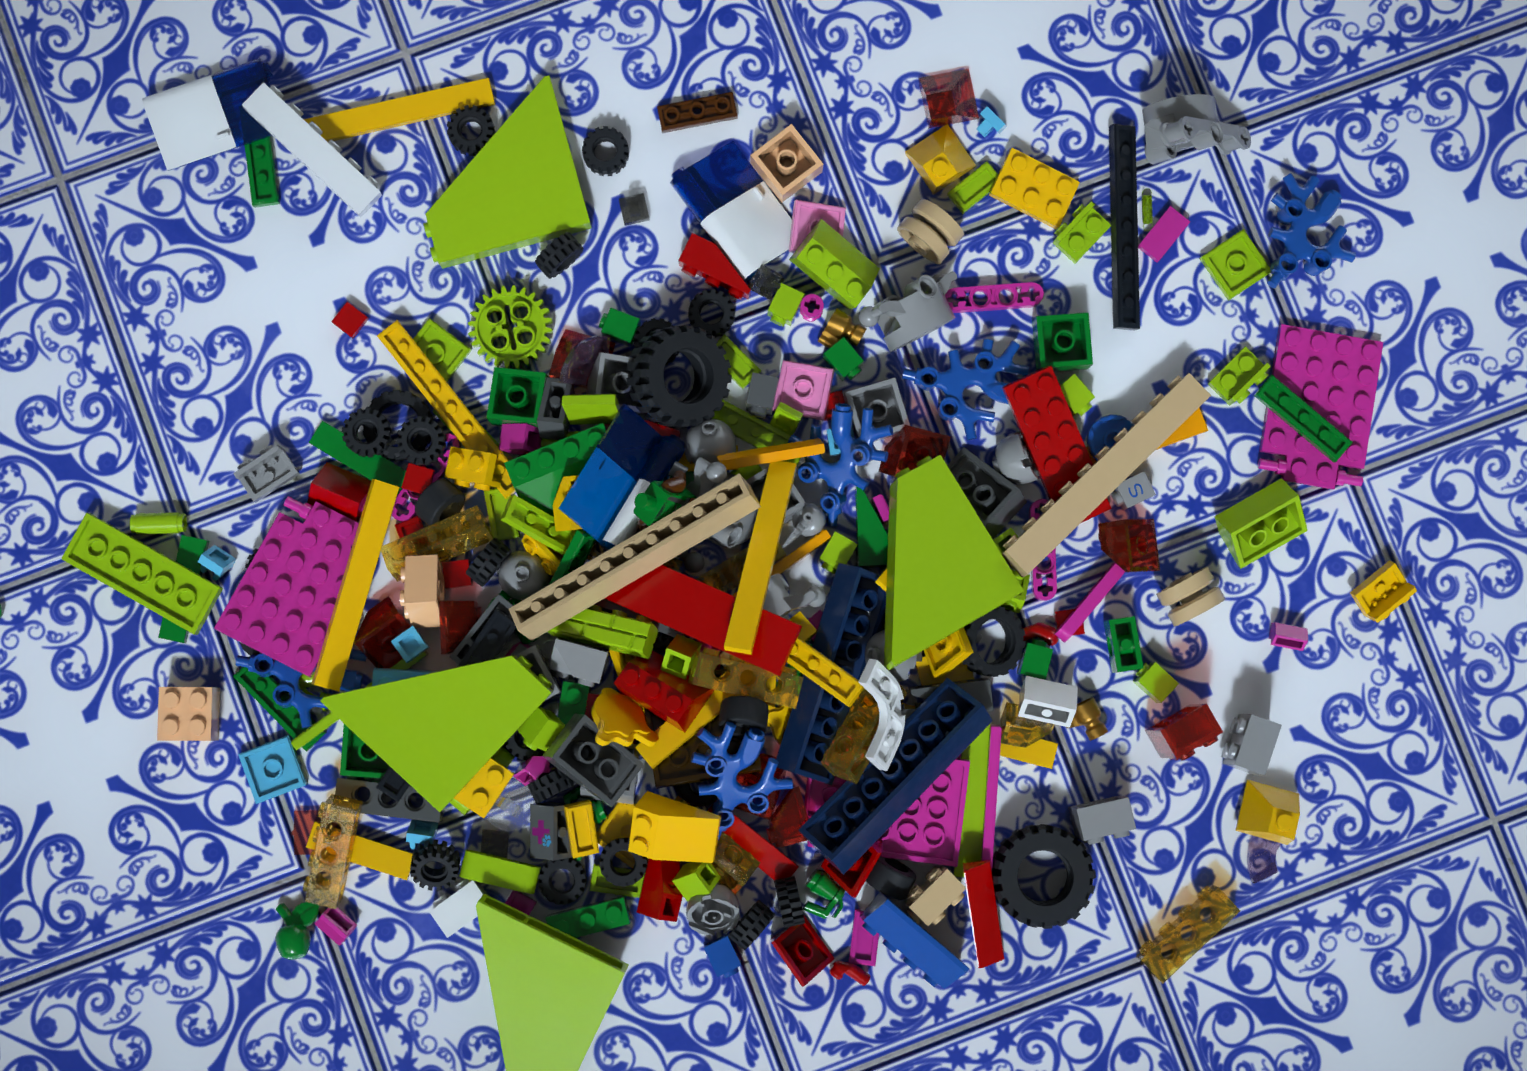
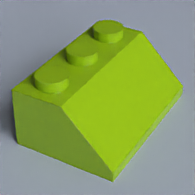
M822 219L818 221L789 259L847 309L858 306L872 288L880 270L877 265Z
M1282 478L1214 516L1219 534L1240 569L1308 531L1299 495Z

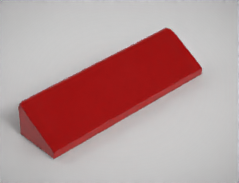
M712 805L707 810L708 812L712 813ZM735 814L733 825L727 828L726 831H722L720 837L773 880L791 877L799 868V865Z
M990 860L963 863L978 968H984L1004 960Z

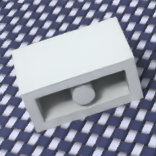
M1026 676L1019 694L1018 716L1070 728L1077 710L1078 687Z
M465 879L454 887L457 892L449 898L444 894L432 903L435 908L429 911V913L447 938L477 917L476 904L483 894L488 895L479 882L473 880L470 882L468 879Z

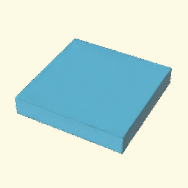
M290 735L238 754L256 804L308 785L296 750L291 744L292 739Z

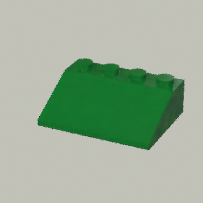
M604 423L504 463L518 497L553 517V502L562 478L579 475L596 447L623 470Z

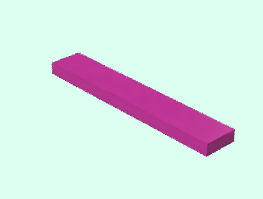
M990 724L981 861L990 860L991 871L1002 728L999 725Z

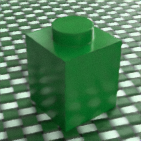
M610 308L608 314H603L599 328L602 329L603 337L632 347L634 336L641 322L640 318Z
M844 337L823 354V359L835 370V373L842 382L847 377L852 380L862 371L860 367L863 365L864 360Z
M1032 639L1031 643H1026L1025 648L1022 650L1023 657L1019 662L1017 674L1046 680L1053 649L1047 648V642Z

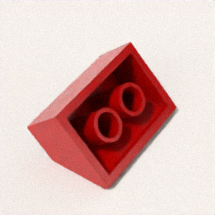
M653 650L649 659L636 657L630 660L614 682L621 694L631 698L640 706L685 733L715 688L691 673L684 680L662 671L661 666L664 657Z

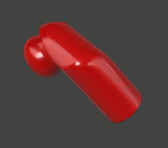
M1042 622L1024 628V641L1039 637L1047 642V645L1053 646L1059 640L1054 634L1056 629Z
M840 960L834 962V966L829 970V973L837 980L842 979L845 973L862 986H865L871 977L870 974L856 964Z

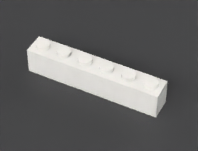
M263 82L242 104L243 108L361 218L382 196L378 190L381 185L370 175L366 179L359 172L362 168L351 157L346 160L340 154L342 149L333 140L327 142L320 136L323 131L314 122L311 121L308 124L301 118L303 112L293 103L288 106L282 100L284 95L274 85L269 88Z

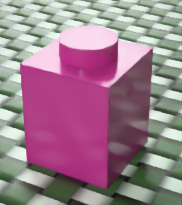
M527 423L502 424L499 450L513 455H525L540 449L542 438H540L538 428Z

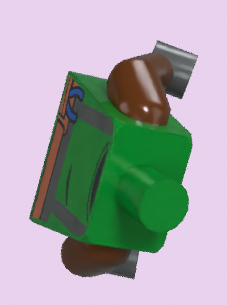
M676 461L669 472V476L672 478L651 482L645 493H639L635 497L634 503L636 507L633 513L639 518L637 522L639 526L638 532L697 498L685 488L688 467Z

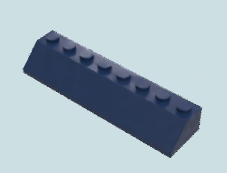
M839 563L812 647L859 680L866 667V645L875 633L882 630L886 616V592L875 583L880 577L879 575L860 567ZM803 674L776 760L779 761L777 768L832 785L861 693L853 705L848 707Z
M947 678L905 720L902 739L888 771L879 770L867 759L799 829V832L826 860L844 875L993 721L984 705Z

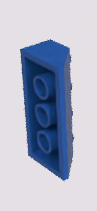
M881 892L878 893L860 915V918L864 921L862 927L873 936L879 933L885 939L882 943L893 953L899 950L905 955L903 961L913 970L919 967L924 971L925 975L923 978L933 987L939 984L945 989L970 969Z

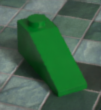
M856 487L857 566L860 568L887 567L888 534L865 492Z

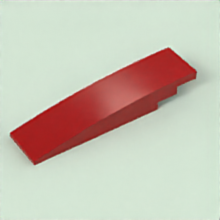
M663 565L605 598L778 676H781L802 628L799 624L763 609L752 655L726 651L724 644L736 597Z

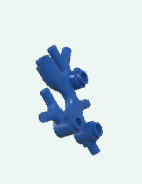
M1292 173L1288 174L1282 179L1288 187L1292 198L1286 200L1276 193L1271 199V202L1279 207L1277 211L1279 222L1284 225H1291L1288 230H1281L1275 227H1271L1269 230V237L1283 241L1285 245L1283 255L1274 260L1270 266L1272 276L1267 284L1271 288H1276L1280 281H1285L1289 275L1294 273L1298 268V261L1301 259L1305 260V272L1311 276H1318L1329 269L1334 258L1351 263L1355 259L1356 253L1340 247V241L1347 232V229L1341 225L1336 228L1329 240L1322 246L1313 245L1307 238V230L1312 226L1327 222L1341 205L1342 196L1337 191L1329 190L1324 192L1313 209L1307 208L1305 202L1320 182L1316 176H1311L1306 184L1301 187Z
M983 339L982 350L975 357L972 364L973 367L971 368L965 367L960 360L959 351L953 350L948 352L950 368L947 371L938 372L933 367L917 368L916 371L904 368L902 379L914 381L915 385H918L925 391L932 390L935 387L941 389L945 397L938 406L939 417L945 421H951L955 418L959 419L964 426L966 439H976L974 423L977 420L994 422L995 412L969 407L964 402L963 391L969 385H977L991 399L1008 404L1002 387L1009 383L997 381L995 378L996 373L1006 372L1027 376L1029 366L1015 364L1012 361L1020 348V345L1015 341L1010 342L1001 356L995 357L992 354L994 341ZM985 361L987 368H982L979 362ZM929 376L932 382H924L923 377ZM944 407H951L953 412L951 414L946 413Z
M835 404V408L832 409L831 432L835 443L840 449V459L835 463H829L822 458L821 454L804 457L805 463L801 464L798 468V476L805 483H812L817 479H824L826 481L828 492L822 495L820 505L825 513L828 514V526H837L838 515L842 514V507L847 501L844 492L845 487L848 484H853L864 491L869 484V481L862 478L856 472L855 466H863L872 460L886 462L888 459V452L876 450L873 442L879 438L893 435V428L891 425L875 428L872 425L873 409L863 408L861 434L859 438L855 439L851 435L853 419L851 405ZM811 425L810 439L820 438L821 425ZM792 435L789 438L788 443L798 442L802 440Z
M352 648L349 659L366 662L368 651ZM252 654L251 657L237 656L236 666L246 667L248 671L255 672L261 677L275 675L279 678L280 685L274 689L273 699L282 708L294 706L299 712L302 728L313 726L310 710L313 707L328 709L320 702L323 697L308 695L300 689L299 678L302 673L264 654ZM263 663H269V667L266 670H261ZM346 669L340 690L351 691L360 689L363 675L358 674V671ZM284 693L290 694L287 701L281 700Z
M726 722L723 732L719 737L712 735L705 728H701L697 733V737L705 742L710 749L706 751L705 755L693 752L691 757L692 763L705 766V770L710 776L718 777L714 783L698 785L699 796L716 795L718 797V800L712 805V813L721 816L718 840L722 831H726L727 828L733 825V810L737 805L745 803L751 812L760 814L768 809V795L771 792L793 789L792 778L777 779L774 777L779 761L774 758L768 759L764 772L756 784L743 786L738 783L736 779L737 774L753 764L758 758L765 742V733L758 728L751 727L749 731L745 732L737 753L729 754L727 749L736 729V724L733 722Z

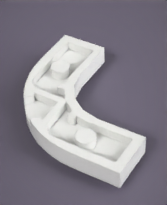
M869 659L858 682L876 700L879 709V724L865 757L879 770L888 771L904 731L905 715L901 714L900 702L904 697L896 678L878 660Z

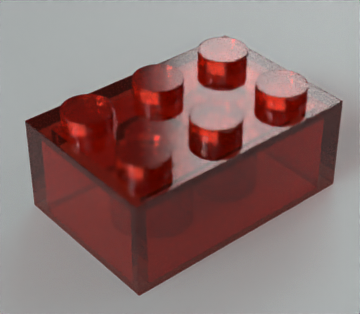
M1189 704L1149 727L1145 732L1160 758L1180 759L1183 761L1195 754L1193 749L1201 746L1208 747L1219 740L1217 736L1223 733V730L1207 704Z

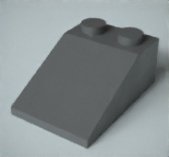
M965 447L947 465L992 539L999 534L1027 503L1018 487Z
M575 713L543 754V757L605 804L613 807L644 764L619 743L611 742L606 746L597 744L595 741V736L598 732L597 725L585 714Z

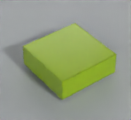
M780 402L770 425L792 436L799 425L803 413Z

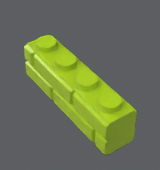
M592 605L549 630L548 633L554 637L649 659L658 629L648 617L637 615L636 619L627 617L628 614L625 612L612 610V613L604 612L602 607Z

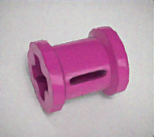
M816 294L806 295L800 305V314L803 316V319L808 322H814L816 319H819L823 313V300ZM810 303L815 304L816 309H814L813 313L808 312Z

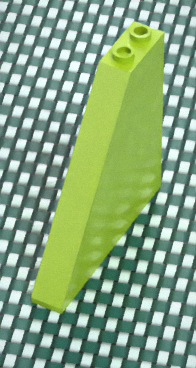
M549 75L543 77L425 214L427 222L423 223L427 238L432 237L434 247H430L434 263L438 262L442 269L555 239L566 232L573 234L592 229Z
M941 455L933 459L930 456L922 459L916 464L918 467L911 471L909 467L903 469L895 475L897 479L890 485L884 667L888 671L1010 601L1024 591Z
M510 655L323 697L320 702L436 810L441 812L550 696L553 690L550 688L552 683L543 674L540 673L537 676L530 670L533 665L522 655L519 657Z
M483 894L476 904V911L506 1071H578L629 964L499 900Z

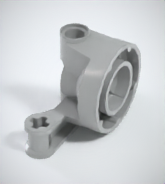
M1194 94L1172 97L1157 101L1142 109L1146 138L1145 156L1150 164L1173 159L1179 150L1193 147L1197 150H1203L1216 146L1220 153L1225 156L1229 155L1233 150L1240 148L1245 150L1251 146V136L1246 127L1219 122L1215 97L1211 95Z

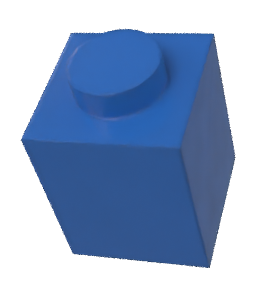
M728 933L704 945V950L717 977L723 975L724 978H728L739 972L737 967L741 966L742 962L731 939L728 937Z

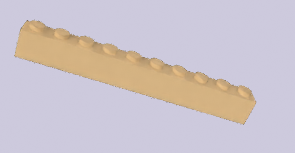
M1190 373L1183 378L1178 375L1168 384L1170 390L1165 395L1159 393L1149 403L1152 408L1147 413L1142 410L1131 420L1134 425L1128 431L1123 428L1113 438L1116 443L1111 448L1106 445L1095 455L1098 460L1092 466L1087 463L1077 473L1080 478L1074 484L1071 481L1065 484L1058 491L1061 496L1055 502L1050 499L1040 509L1043 514L1037 520L1034 517L1029 519L1021 527L1024 532L1018 538L1013 535L1003 545L1006 550L1002 553V556L1022 578L1028 575L1211 396Z
M740 473L512 606L509 608L517 630L532 641L757 510L761 506L751 486Z

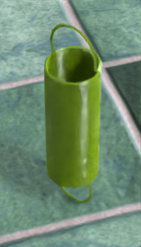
M1142 195L1143 224L1153 223L1152 196Z

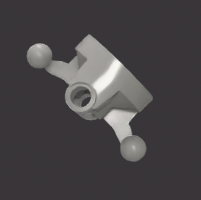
M952 271L945 275L936 274L933 277L922 275L905 287L904 297L900 298L896 295H890L874 307H864L859 312V321L866 327H872L878 323L885 335L883 339L890 352L902 348L956 318L947 302L945 294L949 290L951 282L957 279V274Z
M700 457L695 464L694 481L685 488L698 498L736 475L727 472L726 467L722 463H709ZM758 509L710 536L709 539L717 545L729 548L746 542L752 536ZM688 550L677 556L684 561L686 569L692 573L701 571L705 565L703 556L697 552L688 553Z
M774 574L770 577L763 609L789 620L788 613L795 609L808 605L812 607L822 606L826 600V594L821 587L813 586L803 596H790L788 593L789 585L782 575ZM724 651L720 654V662L725 668H731L740 661L739 658Z

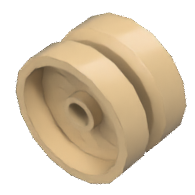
M920 199L912 209L913 217H905L897 227V231L916 252L935 264H941L949 254L948 246H956L964 236V232L959 224L942 208L931 201Z
M1208 566L1171 582L1170 586L1156 594L1162 606H1169L1178 601L1180 602L1178 606L1171 609L1168 613V617L1174 627L1208 611L1226 599L1219 587H1212L1202 592L1201 589L1211 584L1214 579Z

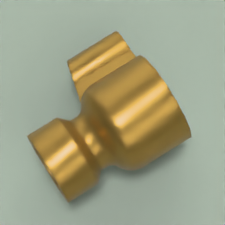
M837 308L818 342L831 348L843 337H846L851 344L857 347L867 329L860 324H853L852 317Z
M1094 697L1077 704V710L1070 728L1085 726V732L1089 741L1099 738L1108 732L1105 724L1100 722L1101 710Z

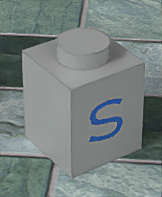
M1145 472L1123 481L1111 493L1114 503L1117 507L1121 506L1122 510H1126L1156 495Z

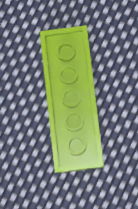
M91 513L85 514L61 558L194 635L199 634L223 590L217 584Z

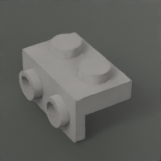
M279 445L267 446L260 451L261 456L253 461L251 459L244 461L237 467L238 471L233 473L236 479L240 480L255 503L300 474L285 450Z

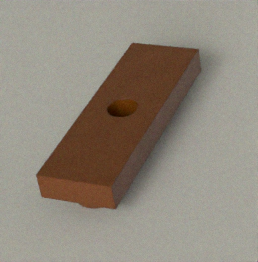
M733 92L657 106L662 133L738 119ZM695 109L702 111L700 114L693 113Z

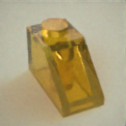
M1006 702L1000 719L1002 744L1026 748L1052 733L1055 724L1019 717V704Z

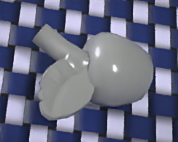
M809 503L794 514L792 521L795 529L782 547L785 548L800 535L808 537L820 533L826 523L825 513L822 508Z

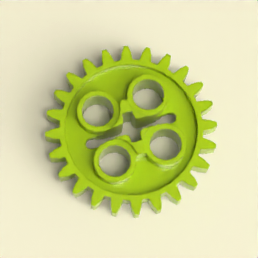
M515 285L512 286L510 292H507L505 286H502L500 294L491 289L493 297L489 298L483 294L485 303L476 302L475 305L479 311L470 312L471 316L476 320L468 322L469 327L475 328L468 335L471 338H477L471 344L473 347L481 346L477 352L479 356L487 353L486 363H490L495 359V367H499L503 362L505 368L510 369L511 364L514 363L517 370H520V362L523 361L529 367V358L532 357L538 361L539 358L536 353L538 351L546 353L545 348L542 346L543 343L551 344V340L546 335L553 334V329L546 326L553 323L552 318H545L550 311L548 308L540 309L544 301L540 299L535 302L536 293L533 292L527 296V289L525 287L522 288L520 293H517ZM507 305L510 307L511 321L516 326L513 328L517 346L516 350H512L511 336L506 329L509 327L505 312V306ZM520 307L528 309V314L524 318L515 317V312ZM494 312L502 313V319L497 323L489 321L490 315ZM523 333H531L533 336L529 343L522 344L519 342V338ZM498 337L507 339V343L503 348L494 347V341Z

